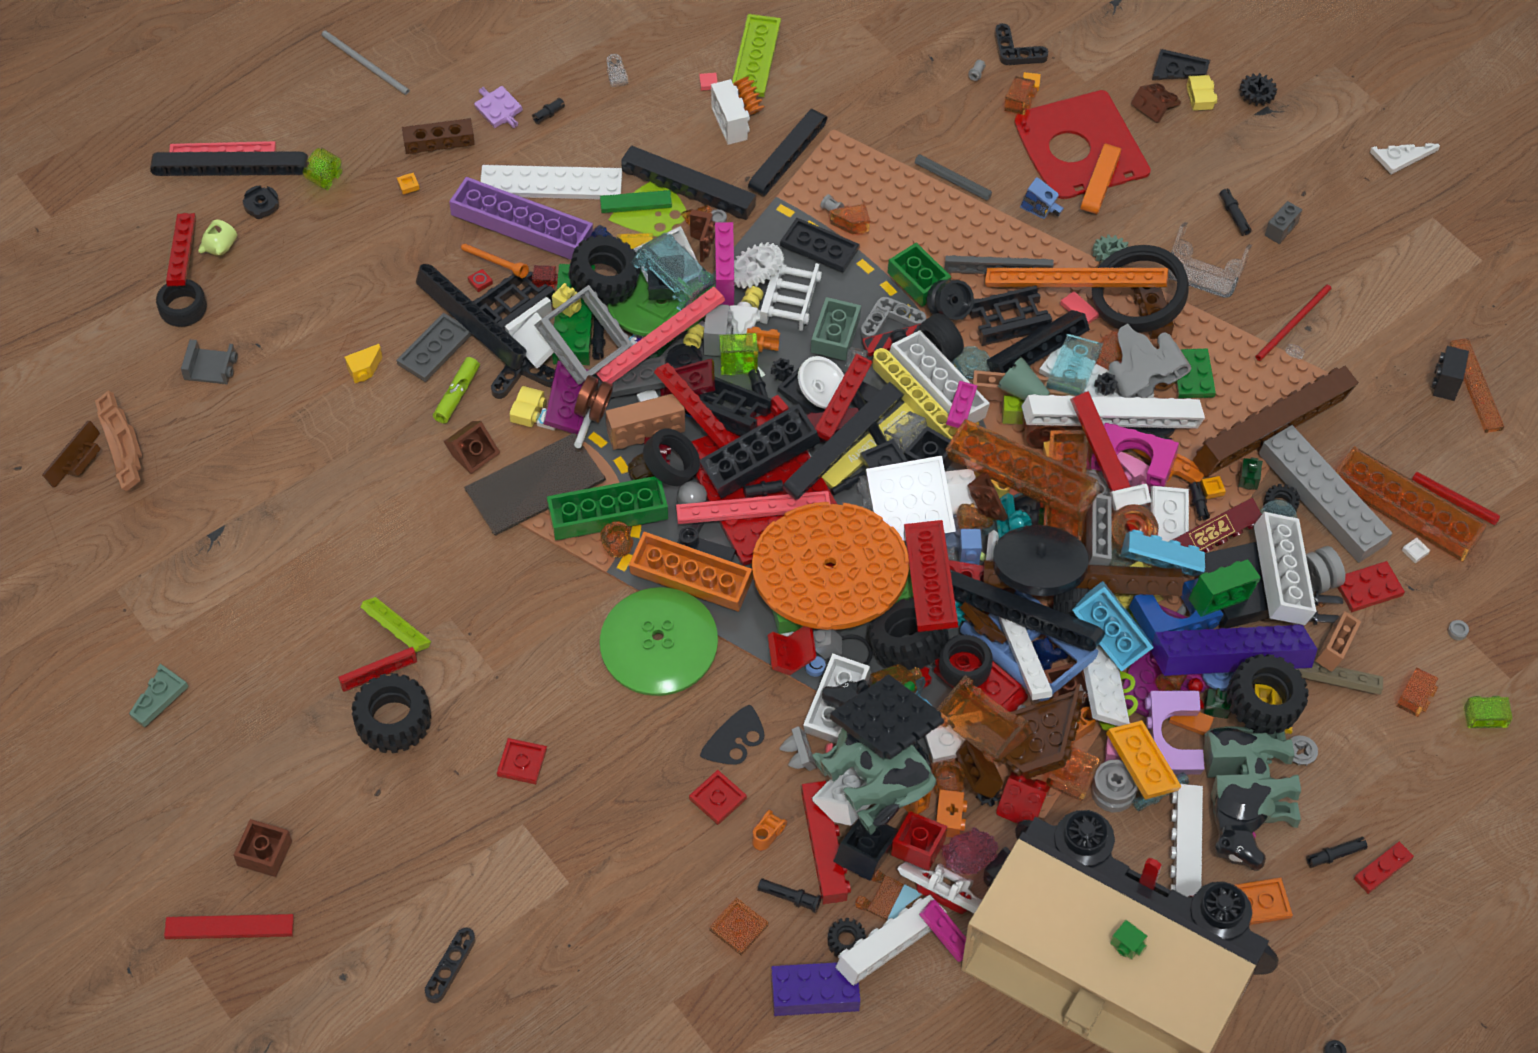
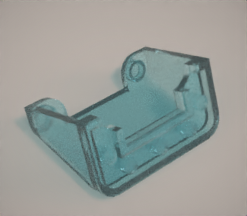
M663 233L637 250L631 262L637 269L641 266H644L645 271L651 269L674 292L672 297L678 299L679 305L676 308L679 311L714 286L713 275L707 272L668 233Z

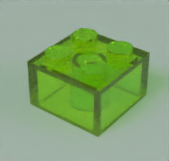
M756 333L719 335L721 375L748 374L749 371L753 369L756 371L758 369Z

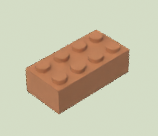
M673 394L605 411L607 434L613 450L623 449L634 444H642L645 437H652L661 429L669 428L680 433L685 431V409Z

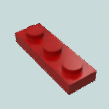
M1399 841L1354 877V880L1369 894L1409 863L1414 855Z

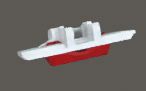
M904 862L897 869L900 875L916 883L919 893L925 896L931 895L938 903L959 914H964L968 910L975 913L982 902L980 898L970 891L974 880H967L944 868V865L941 863L937 864L935 871L924 870L908 862ZM943 877L955 882L956 884H953V886L951 887L950 885L943 882Z

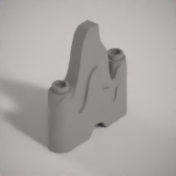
M1129 324L1119 329L1118 340L1123 355L1122 362H1112L1109 365V372L1115 375L1114 381H1118L1117 388L1122 397L1147 398L1154 393V387L1158 383L1171 384L1191 371V365L1170 334L1162 333L1158 336L1157 342L1160 348L1156 349L1145 335L1135 332Z

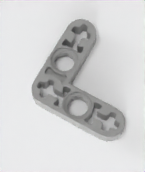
M881 297L863 323L861 337L864 339L878 335L888 318L908 326H914L925 321L926 315L924 312L889 297ZM899 310H903L906 312V314L898 315L896 312ZM875 316H879L882 318V320L874 321L872 318Z

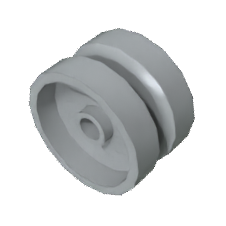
M1325 546L1317 549L1315 552L1306 554L1314 594L1315 591H1319V594L1328 591L1329 588L1333 589L1344 584L1346 575L1344 566L1339 555L1332 547Z
M1108 760L1102 763L1096 770L1091 788L1092 799L1097 806L1105 811L1112 813L1122 812L1128 809L1134 802L1138 787L1123 761Z

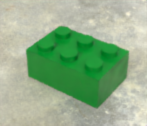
M917 242L888 261V274L921 307L927 304L928 290L935 282L944 279L951 280V275Z
M1248 559L1242 562L1236 561L1228 567H1220L1214 572L1201 574L1188 599L1200 617L1248 600L1261 577Z

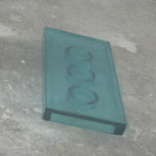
M1067 334L1046 387L1075 396L1084 393L1103 348V343Z

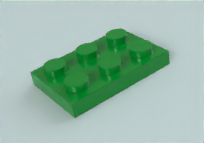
M1208 348L1180 349L1191 365V371L1175 382L1178 399L1215 397L1216 390Z

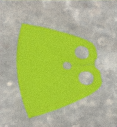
M648 182L633 193L669 189ZM670 190L672 208L613 212L608 220L641 233H653V236L659 237L671 231L675 224L682 223L688 215L677 193ZM677 210L681 213V216L678 219H673L670 217V212ZM661 212V216H656L655 213ZM657 223H663L666 228L664 231L659 232L655 230L654 226Z

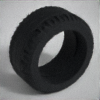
M187 279L186 286H167L166 283L160 288L156 296V305L161 318L167 324L175 327H186L195 324L206 312L207 302L203 289L192 280ZM179 297L195 299L186 308L173 309L168 307L174 299Z
M936 313L920 324L919 330L949 361L963 353L964 342L955 324L947 316Z
M963 634L954 636L943 645L940 651V673L944 680L954 687L960 689L978 687L990 675L993 662L992 652L985 641L974 635ZM959 652H969L980 659L982 666L974 671L965 672L956 669L950 663L949 658Z

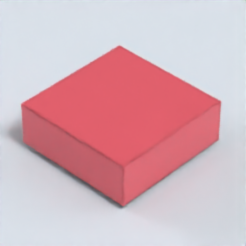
M716 73L699 74L701 91L711 90V84L718 83Z

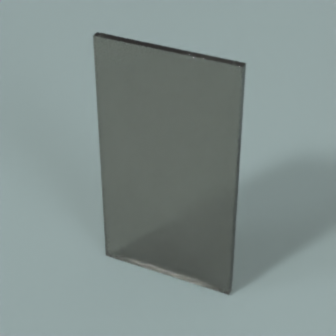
M575 433L464 487L494 536L548 510L547 496L589 489L606 481L605 476L583 444L581 448L574 446L577 438Z

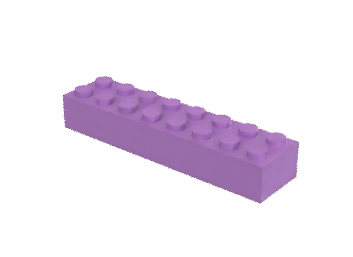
M469 177L463 180L449 201L452 216L570 260L572 259L574 249L582 240H586V238L591 236L594 237L593 223Z

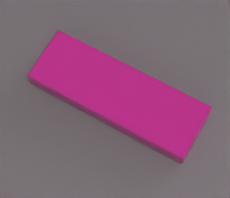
M959 381L946 425L965 429L978 385Z
M935 899L931 900L919 913L920 917L958 962L963 961L966 943L965 935Z

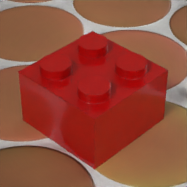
M909 811L893 840L891 856L929 871L946 841L947 826Z

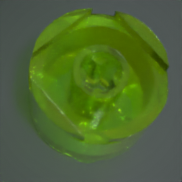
M317 148L307 160L309 162L308 168L304 167L303 170L304 178L328 190L332 185V180L335 177L339 178L342 174V169L340 168L342 160L324 148Z

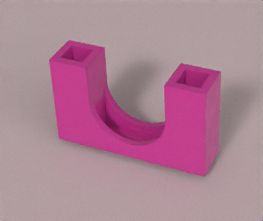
M715 222L716 289L725 298L721 305L729 306L734 305L733 222Z
M1105 423L1104 427L1116 454L1118 455L1126 449H1139L1147 453L1152 461L1147 472L1146 484L1165 487L1178 454L1179 443L1170 439L1156 437L1152 434L1138 432L1134 429L1120 427L1116 424ZM1093 453L1091 469L1101 471Z

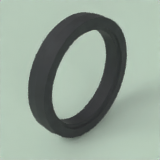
M1135 245L1118 250L1107 257L1098 267L1120 268L1136 261H1152L1168 268L1177 280V289L1172 300L1158 312L1141 317L1126 316L1116 312L1106 303L1103 297L1104 287H1092V299L1097 312L1106 323L1116 329H1120L1126 324H1129L1138 333L1159 329L1173 321L1183 310L1187 302L1189 282L1183 264L1168 250L1152 245Z

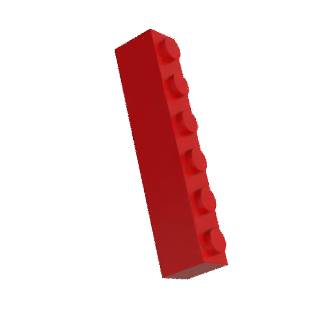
M826 781L805 783L801 786V795L820 895L822 896V905L847 901L848 893H851L850 882L845 880L844 875L847 874V869L833 862L840 846L837 837H840L838 824L835 825L813 802V796L826 784Z

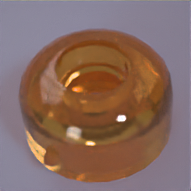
M1131 504L1123 506L1111 518L1112 545L1119 552L1122 550L1126 534L1124 529L1126 523L1135 525L1139 531L1144 532L1143 535L1158 536L1159 524L1150 510L1141 505Z

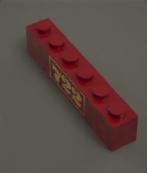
M1252 497L1172 540L1180 542L1181 546L1188 547V545L1199 547V551L1206 553L1213 549V544L1217 543L1219 546L1227 542L1228 536L1232 535L1234 538L1244 533L1243 528L1247 527L1248 530L1253 528L1262 514Z

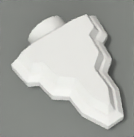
M739 302L737 305L729 306V313H732L733 336L736 342L743 343L747 338V328L755 327L756 322L760 321V310L752 307L748 302Z

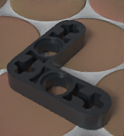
M1004 23L998 24L995 27V40L999 60L1002 64H1036L1047 61L1049 51L1046 47L1014 48L1010 27ZM1006 42V43H1008L1009 45H1008V46H1003V45H1001V43ZM1027 54L1028 57L1023 58L1020 55Z
M525 356L522 368L512 369L507 365L503 368L491 385L492 395L497 399L505 398L522 375L546 387H551L553 381L551 377H554L555 369L542 364L538 368L540 370L538 373H531L530 370L536 367ZM506 374L514 375L512 379H506L504 376Z

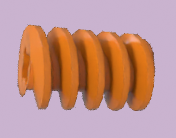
M744 77L734 82L733 85L737 86L739 98H742L744 103V110H747L750 116L760 112L765 106H759L762 99H756V97L760 94L753 92L757 89L756 86L751 87L754 80H748L749 77Z

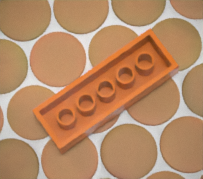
M643 532L629 563L632 575L686 592L692 596L738 612L753 580L751 568L647 532Z

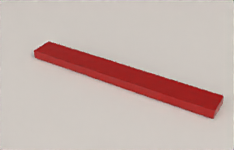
M1089 391L1071 398V403L1110 492L1131 487ZM1139 505L1119 510L1128 532H1132V530L1144 532L1143 534L1150 532Z

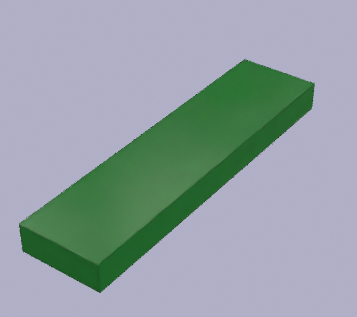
M670 190L600 196L602 213L672 208Z

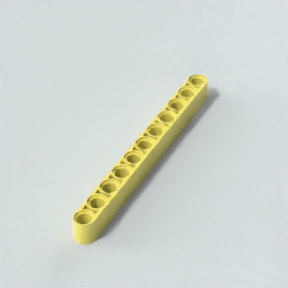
M884 348L877 349L873 355L872 367L886 383L891 382L904 393L902 400L928 427L957 444V458L967 469L973 468L976 478L983 472L991 474L992 476L989 475L999 498L1010 493L1012 485L1010 478L963 429L946 425L949 414L888 350Z

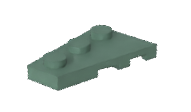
M159 664L157 674L154 678L150 679L147 690L144 694L140 695L129 713L131 718L144 728L189 687L187 682L162 664Z

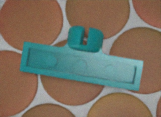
M1007 493L1000 498L1008 519L1005 521L997 520L999 539L1011 530L1032 525V520L1026 512H1022V510L1015 511L1013 495Z

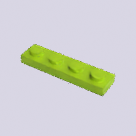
M374 597L362 602L360 608L377 620L384 628L392 632L396 638L407 644L409 648L413 647L415 652L429 648L431 641L378 598Z

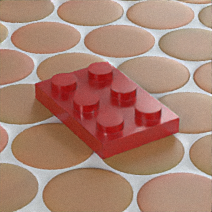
M1388 561L1347 573L1344 584L1337 587L1351 613L1401 597L1405 593Z

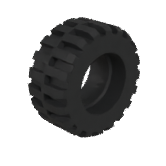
M603 235L588 237L586 240H582L574 249L568 273L570 283L573 288L575 287L577 293L589 285L597 293V297L603 304H618L619 301L623 302L627 297H630L636 287L641 270L640 259L635 250L631 249L627 242H622V239L618 237L617 239L612 238L611 235L606 237ZM591 265H608L615 269L618 275H601L594 271Z
M910 598V600L901 599L899 600L900 602L895 603L884 614L872 621L869 636L876 656L882 665L887 668H894L900 672H903V670L910 672L917 668L920 670L925 665L934 663L935 659H939L940 651L949 640L947 629L918 632L914 598ZM912 632H916V633L913 634V635H910V636H907V637H902V636H904V635H906V634H909V633H912Z
M1258 654L1255 657L1247 658L1236 669L1226 689L1228 695L1226 697L1227 703L1231 705L1229 708L1231 713L1236 714V719L1240 723L1246 724V728H1253L1258 733L1263 731L1267 734H1274L1275 731L1276 733H1281L1293 726L1307 706L1309 690L1306 688V680L1301 678L1302 673L1299 669L1296 670L1294 668L1295 665L1291 662H1285L1284 658L1280 656L1275 658L1271 654L1266 656ZM1261 683L1272 687L1280 695L1282 704L1272 705L1262 701L1255 694L1252 684Z
M391 673V676L382 674L378 679H375V677L370 679L369 684H363L360 687L361 692H356L354 696L355 701L352 702V717L358 736H360L364 744L369 745V748L373 750L379 748V751L382 753H387V750L391 751V753H398L400 749L406 751L410 745H417L419 738L423 739L427 734L426 730L430 728L431 724L429 700L424 688L419 686L415 679L410 681L409 676L403 674L400 677L398 673ZM389 703H401L410 708L407 716L396 723L384 724L373 718L380 707Z

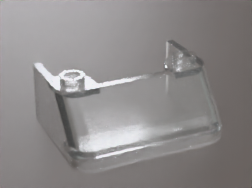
M1184 222L1179 228L1171 253L1183 264L1189 286L1220 297H1230L1234 293L1244 271L1252 245L1249 244L1245 248L1241 260L1231 259L1228 261L1225 269L1191 258L1193 246L1189 242L1182 240L1188 224ZM1168 269V278L1177 281L1173 273Z

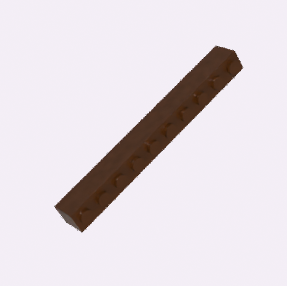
M984 560L983 582L997 588L1013 589L997 576L993 567V561ZM1088 565L1086 577L1076 588L1092 590L1103 581L1112 593L1182 596L1184 578L1182 569Z

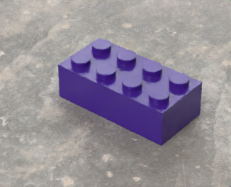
M838 962L771 966L774 1016L859 1011V982L852 985L836 968Z

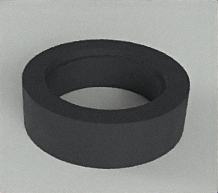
M669 428L661 429L644 445L643 456L647 467L656 478L665 484L681 486L688 482L700 468V458L695 446L685 435ZM659 444L667 445L678 453L683 461L684 471L673 468L664 460L660 453Z

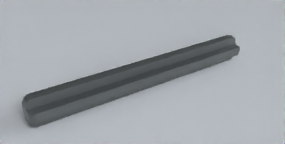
M921 154L915 159L917 165L985 200L990 199L992 195L991 190Z

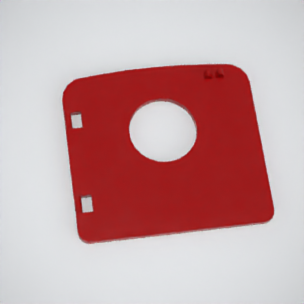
M1105 90L1023 110L1015 117V127L1031 162L1043 182L1059 194L1058 198L1069 199L1086 193L1105 143L1122 148L1108 188L1124 184L1128 181L1146 178L1150 175V166L1109 93ZM1071 133L1084 138L1089 144L1090 152L1083 160L1066 162L1056 158L1051 153L1049 144L1054 137L1060 134ZM1129 173H1132V174H1133V176L1126 177V178H1125V176H1124L1125 174H1129ZM1081 186L1083 187V189L1079 191H1075L1074 189Z

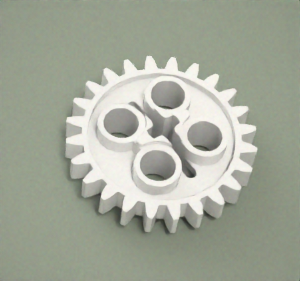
M767 242L765 245L760 243L757 247L755 244L752 249L748 247L746 252L742 251L741 256H736L737 260H734V286L737 285L738 288L742 286L744 289L747 285L751 288L755 284L757 287L759 282L764 284L765 279L770 280L771 275H776L775 271L780 270L779 266L783 265L782 261L784 260L783 253L778 245L775 246L774 243L769 244Z

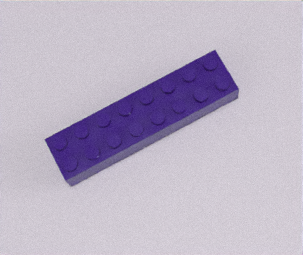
M1295 624L1155 632L1151 653L1163 675L1171 676L1235 672L1238 666L1245 662L1247 658L1255 657L1258 654H1263L1264 656L1271 654L1275 658L1280 656L1284 658L1285 662L1294 664L1295 669L1312 668L1318 649L1304 626Z

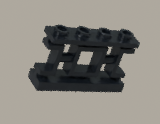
M529 271L524 278L512 274L473 302L486 314L493 316L494 321L505 330V326L545 297L550 299L552 304V295L555 293V289L547 284L540 288L536 287L532 283L534 273ZM522 284L525 288L520 290L517 286ZM533 293L535 297L530 299L527 295ZM514 294L521 301L510 308L504 301ZM495 303L498 307L493 310L489 306ZM503 312L508 315L504 319L499 316Z
M1037 286L991 295L982 299H974L973 308L969 315L971 319L981 318L983 325L978 326L977 333L978 336L980 335L979 341L982 346L1030 335L1052 322V317L1047 310L1038 312L1035 303H1039L1041 297ZM1026 302L1028 306L1021 308L1020 303ZM1014 309L1018 317L1004 320L1001 312ZM992 310L994 314L987 316L985 311ZM1031 313L1033 317L1026 319L1024 314ZM997 321L998 326L991 327L990 322Z
M715 377V391L703 393L699 396L700 400L712 411V414L724 425L727 431L740 436L757 428V419H755L757 414L767 416L771 413V398ZM725 400L736 404L733 410L722 406ZM685 409V414L691 416V414Z

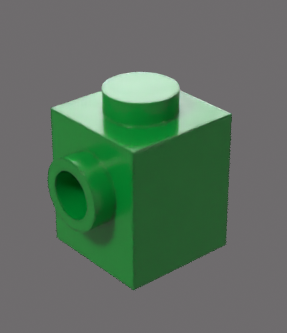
M1125 920L1113 934L1110 944L1116 948L1120 955L1129 957L1132 960L1136 954L1140 956L1146 949L1147 935Z

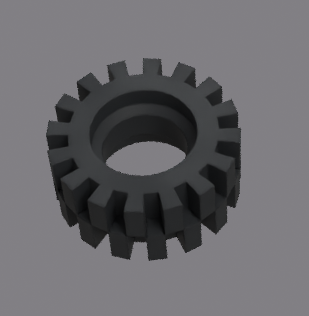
M1278 484L1277 487L1273 485L1266 492L1263 502L1264 510L1268 513L1293 517L1297 512L1300 496H1297V491L1293 492L1294 488L1292 486L1289 489L1287 484L1282 487V484ZM1282 498L1288 502V505H1278L1274 500Z
M842 918L838 919V923L835 921L832 927L830 926L827 942L828 946H830L829 950L831 953L834 951V956L836 957L845 949L850 950L861 938L866 939L865 929L862 928L860 922L856 924L855 919L852 922L849 921V918H846L845 921ZM844 932L851 933L855 937V941L851 945H843L838 939L840 934Z

